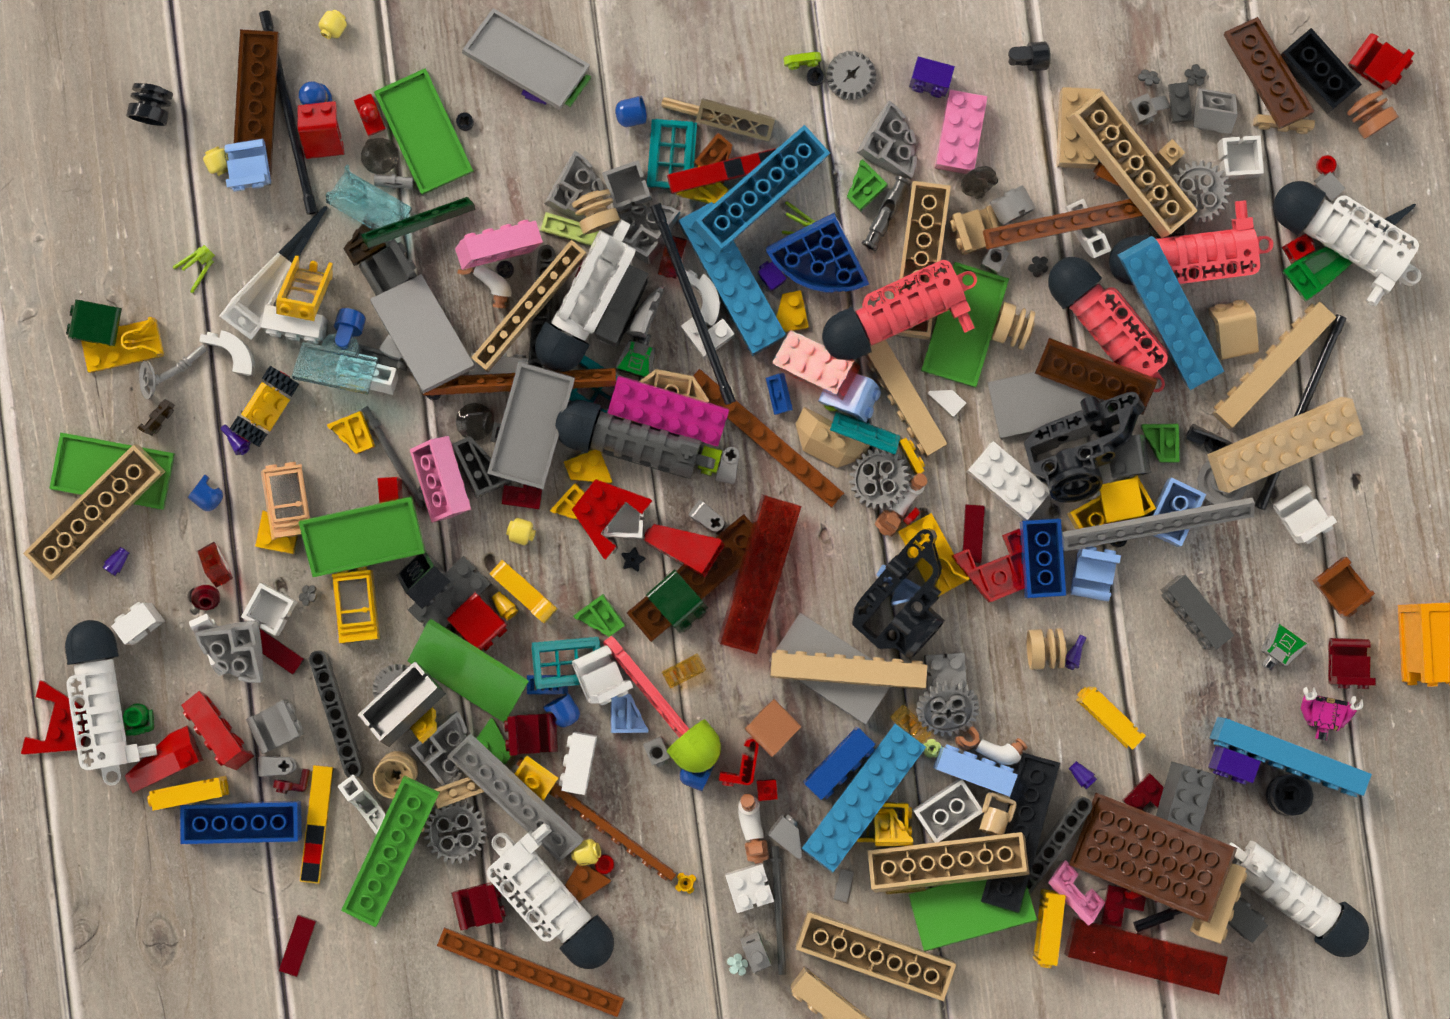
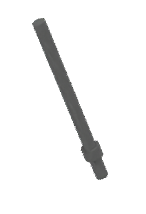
M368 406L364 407L361 410L369 422L367 424L370 430H373L418 509L424 507V502L419 501L417 498L419 493L380 428L379 420L375 419Z

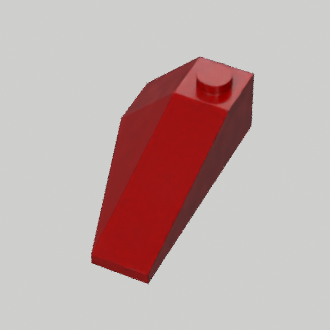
M188 725L166 736L156 746L157 755L144 757L125 775L132 793L204 761Z

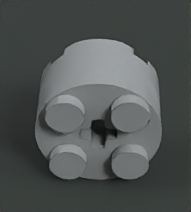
M1023 185L1016 189H1011L1004 193V196L1001 198L998 197L990 202L1001 226L1010 224L1012 221L1025 216L1035 209Z

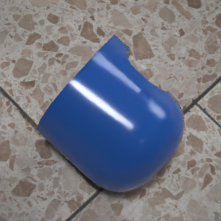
M309 81L301 86L299 99L303 105L323 103L327 92V102H332V94L325 85Z
M642 96L621 100L617 103L615 114L621 126L632 127L646 123L647 113Z
M206 474L190 493L188 499L200 509L212 511L221 503L223 492L219 487L212 489L207 485L210 478Z
M569 693L549 702L543 707L546 712H552L557 718L555 721L556 725L562 728L571 726L580 717V710Z
M714 765L710 769L699 773L688 772L681 768L680 781L688 787L703 791Z

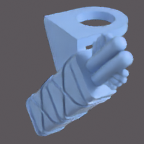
M887 565L880 567L876 574L877 577L883 573ZM886 578L888 580L887 583L891 584L892 578ZM905 578L894 591L891 606L909 602L921 587Z

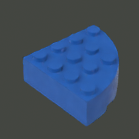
M835 212L766 247V252L773 263L794 282L809 289L822 292H846L870 285Z

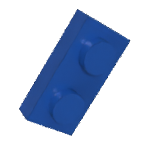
M779 373L767 377L766 382L774 415L792 411L793 408L785 374Z

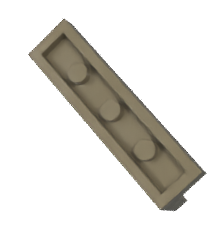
M703 98L701 99L696 122L769 142L776 118ZM703 108L711 110L715 117L709 121L701 119ZM724 114L730 115L733 123L727 126L722 125L719 117ZM742 119L748 120L751 128L746 131L741 130L737 122ZM761 124L768 125L767 137L759 135L755 127Z

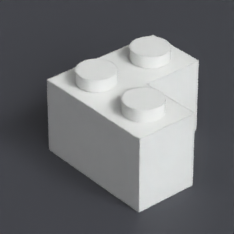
M692 317L681 325V329L702 358L705 359L708 356ZM724 319L708 329L715 350L723 346L735 335Z

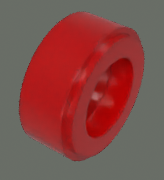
M1329 155L1322 156L1316 163L1317 171L1324 175H1327L1329 172L1333 173L1337 167L1336 160Z
M915 507L904 518L903 522L910 525L921 511Z
M606 854L601 855L595 863V869L600 874H608L614 868L613 858Z

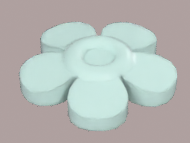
M737 953L734 957H729L727 960V964L731 966L729 968L731 974L738 972L742 976L746 973L745 968L748 966V962L746 959L742 960L741 954Z

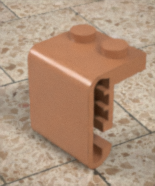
M773 699L745 727V730L773 757L802 726Z

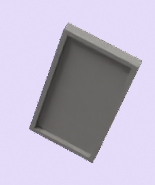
M494 8L462 49V54L558 110L562 108L590 68V64Z
M422 274L370 299L371 304L423 394L475 368L473 361Z
M523 362L518 363L487 474L540 489L544 488L559 436L558 430L555 427L556 419L559 412L561 411L562 413L567 408L575 377Z
M1035 372L988 382L1000 438L1034 431L1049 422L1082 410L1081 400L1092 396L1037 375ZM1097 398V399L1099 400V402L1105 401V400H1102V399H1100V398Z
M801 613L776 649L786 650L788 654L802 651L807 652L809 656H815V653H825L826 657H834V654L846 655L847 659H853V656H864L865 660H872ZM798 680L865 725L890 688Z

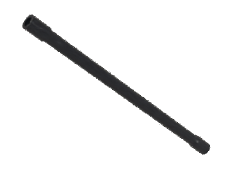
M270 11L260 12L259 16L263 31H274ZM278 52L277 88L302 188L307 215L318 213L312 193Z
M661 203L655 204L650 209L661 232L718 382L721 396L725 405L736 402L734 394L724 374L667 224V218Z
M1335 315L1336 318L1332 322L1328 337L1294 417L1305 413L1308 409L1336 340L1347 318L1342 315ZM1281 470L1268 476L1255 503V507L1266 510Z

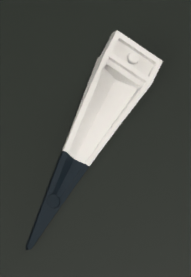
M324 206L231 299L230 303L220 314L222 319L250 340L261 328L265 305L273 306L294 257L301 255L327 210V206Z

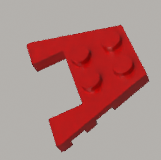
M595 479L571 510L601 556L607 560L617 546L601 533L625 503H628L639 513L643 514L652 503V500Z
M1020 528L1002 535L1009 552L1008 555L976 567L969 549L951 555L988 603L1025 589L1024 571L1021 561Z
M40 680L36 698L55 702L45 741L25 737L21 754L77 750L68 696L50 686L47 682ZM75 701L76 708L81 709L84 707L83 705ZM86 711L76 712V715L81 716V721H78V725H82L83 731H79V735L88 733V730H85L84 727L85 724H88V721L83 719V714H86ZM84 736L81 739V745L83 747L85 745L87 736Z

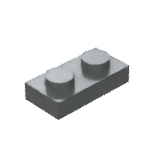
M1188 82L1169 84L1168 92L1172 123L1191 121L1193 117Z

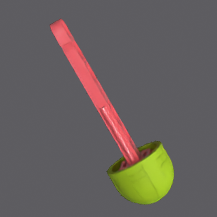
M612 636L606 639L603 644L610 648L612 657L616 659L621 668L679 737L666 752L685 771L699 773L710 769L717 762L721 752L720 739L715 730L706 719L689 729L631 657L623 650L617 640Z

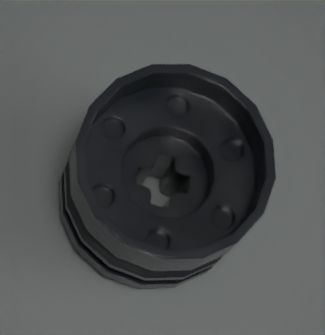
M134 83L132 90L135 92H132L130 97L138 101V103L128 104L126 116L141 123L166 126L169 113L161 109V107L171 106V102L168 100L172 99L173 93L157 85Z
M1297 775L1276 777L1267 786L1265 794L1267 804L1271 810L1284 816L1303 814L1312 805L1314 797L1309 782ZM1284 792H1290L1288 795L1290 799L1284 798L1286 796Z

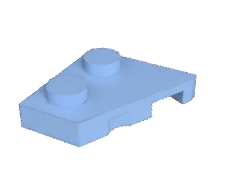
M626 694L619 698L617 696L611 698V733H648V728L631 694Z

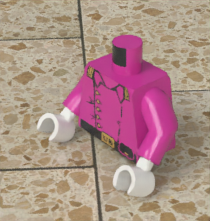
M1305 687L1303 689L1305 696L1300 707L1307 724L1317 727L1315 739L1327 741L1329 730L1339 731L1353 718L1357 710L1363 708V699L1359 703H1355L1356 696H1353L1349 705L1347 701L1318 696L1315 688H1313L1312 692L1308 693V689Z

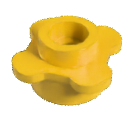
M679 873L677 875L678 884L675 886V889L678 892L687 891L689 894L693 893V884L696 881V877L693 874L689 876Z

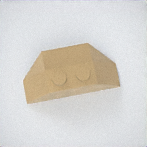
M655 369L639 381L709 402L695 377L691 375Z
M806 407L803 408L795 425L804 452L836 468L853 463L856 459H863L862 453L866 454L870 445L830 431L833 421Z

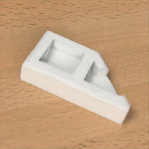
M953 390L929 391L927 393L952 417L966 404Z

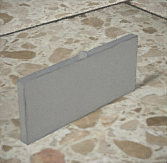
M1165 95L1149 99L1154 111L1170 108Z
M844 869L840 870L838 882L836 883L835 900L847 902L854 872Z

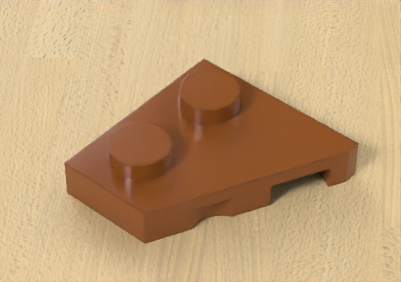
M717 133L693 163L697 166H704L729 160L732 144L721 134Z
M577 864L565 887L578 902H581L610 883L611 879L588 865L579 866Z

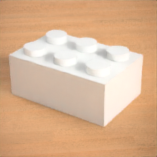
M265 305L261 328L272 337L281 338V335H285L289 340L300 341L301 338L307 341V343L318 345L319 342H325L329 320L319 314H316L315 321L276 314V306Z
M575 731L572 735L568 736L566 747L570 749L569 754L564 756L563 766L566 767V770L560 776L559 786H562L561 791L582 795L587 793L597 735Z
M960 778L912 810L934 843L940 842L983 813L981 806L963 779Z

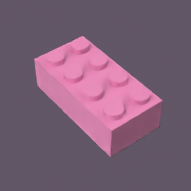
M956 90L949 91L935 169L968 175L973 174L988 96Z
M523 220L518 222V225L511 226V224H506L498 230L490 228L478 235L469 233L464 236L463 240L459 241L460 243L456 246L455 250L461 269L464 270L532 253L543 241L536 220L531 222Z
M449 436L430 439L409 449L432 523L450 519L471 510L470 501L464 488V482L461 478L458 462L456 461Z

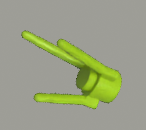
M788 201L785 202L788 207L807 220V222L788 212L786 213L787 217L804 225V227L816 222ZM782 231V234L790 235L794 233L791 231Z
M205 245L201 248L199 247L195 252L173 266V269H176L188 262L182 267V270L185 271L197 260L202 265L206 263L191 288V293L195 291L209 267L214 263L212 258L215 255Z

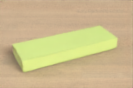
M547 212L540 229L542 232L588 246L592 245L599 232L584 235L579 222Z

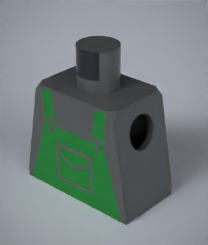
M647 334L646 338L639 336L638 342L629 340L616 364V370L641 378L650 374L653 371L655 348L648 346L651 335Z

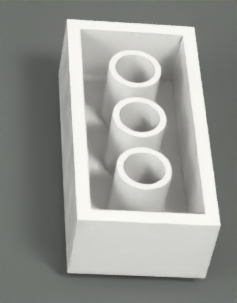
M994 441L987 446L966 471L1023 521L1028 520L1050 494L1048 487Z

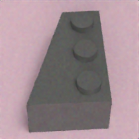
M470 436L452 444L454 454L476 499L511 483L512 480L487 474L491 458Z

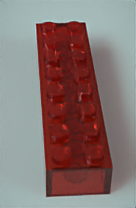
M761 495L719 634L718 642L720 644L753 654L758 653L802 506L768 495Z
M1075 916L1072 919L1064 953L1070 958L1216 995L1220 994L1228 957L1221 953L1098 922H1093L1088 926L1083 920Z

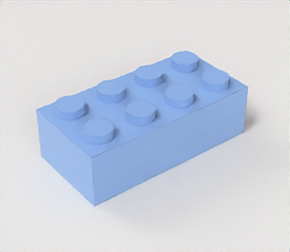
M948 744L945 747L941 746L938 757H936L933 765L934 769L1010 797L1018 775L1013 773V768L1002 764L1000 767L995 766L996 762L986 758H982L980 761L977 759V755L967 751L961 754L958 752L959 748Z

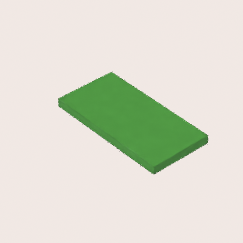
M426 68L374 91L421 195L474 172Z
M954 262L953 269L956 275L971 271L977 277L975 286L964 292L966 301L971 309L968 314L975 328L964 333L958 318L954 319L950 310L938 315L921 371L976 388L1009 278ZM965 275L962 281L965 285L969 286L972 285L973 278L970 275Z
M60 432L49 489L83 495L132 445ZM143 448L166 472L133 504L164 510L175 453Z
M412 496L299 521L312 577L415 556L426 552Z
M432 619L427 622L407 660L411 664L417 662L425 668L431 677L503 723L508 719L507 717L511 714L529 682L521 675Z
M987 880L945 884L908 894L924 952L1037 921L1028 887L1025 891L1020 913L982 903L981 899Z

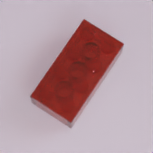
M791 330L772 362L778 370L840 400L844 399L860 369L855 360L835 358L828 353L823 345Z

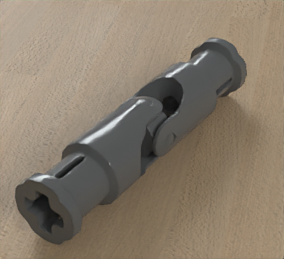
M896 176V182L893 188L888 191L878 211V216L873 220L869 228L870 232L867 238L862 241V244L871 250L877 251V245L881 237H884L888 230L889 221L894 218L904 199L903 195L907 187L911 185L910 181L901 176ZM891 203L895 205V208L891 211L890 208L885 206Z

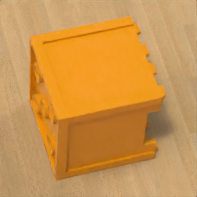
M1450 603L1398 605L1402 682H1407V685H1417V681H1421V683H1427V687L1438 686V682H1445V684L1450 686Z

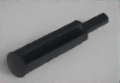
M1169 908L1133 922L1134 928L1138 933L1174 919L1175 915L1183 912Z

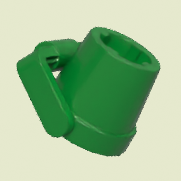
M141 703L130 705L122 715L126 736H136L154 730L153 710H149V708ZM127 725L132 727V729L127 730Z

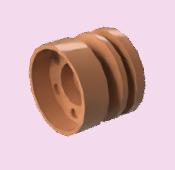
M1382 90L1366 95L1347 111L1348 116L1356 112L1358 113V116L1352 120L1353 123L1360 120L1364 122L1358 128L1364 139L1378 132L1399 117L1392 106L1383 110L1382 106L1388 101L1387 98L1379 102L1377 101L1384 94Z

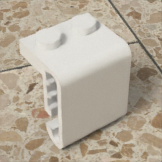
M1307 485L1300 487L1273 504L1274 510L1297 544L1313 542L1317 539V534L1329 532L1333 529L1332 525L1337 523L1334 516H1327L1318 500L1312 498L1310 494L1312 491Z
M608 646L601 647L572 661L575 673L589 703L608 704L612 701L611 698L615 696L618 698L628 694L627 690L633 688L631 681H623L616 661H611L609 654H612V651Z

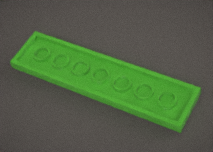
M407 776L403 777L341 911L371 926L376 927L440 792Z

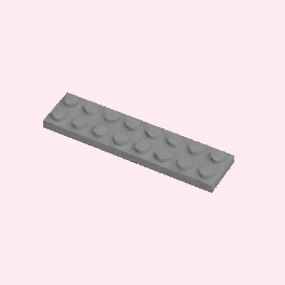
M471 733L447 756L527 832L531 830L534 832L544 822L549 825L552 832L541 840V845L559 862L584 840Z

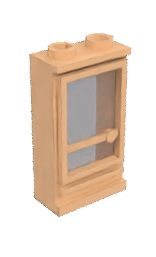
M296 462L285 463L284 467H277L276 464L268 465L261 471L272 540L279 537L300 535L299 521L310 518L302 464L296 465Z

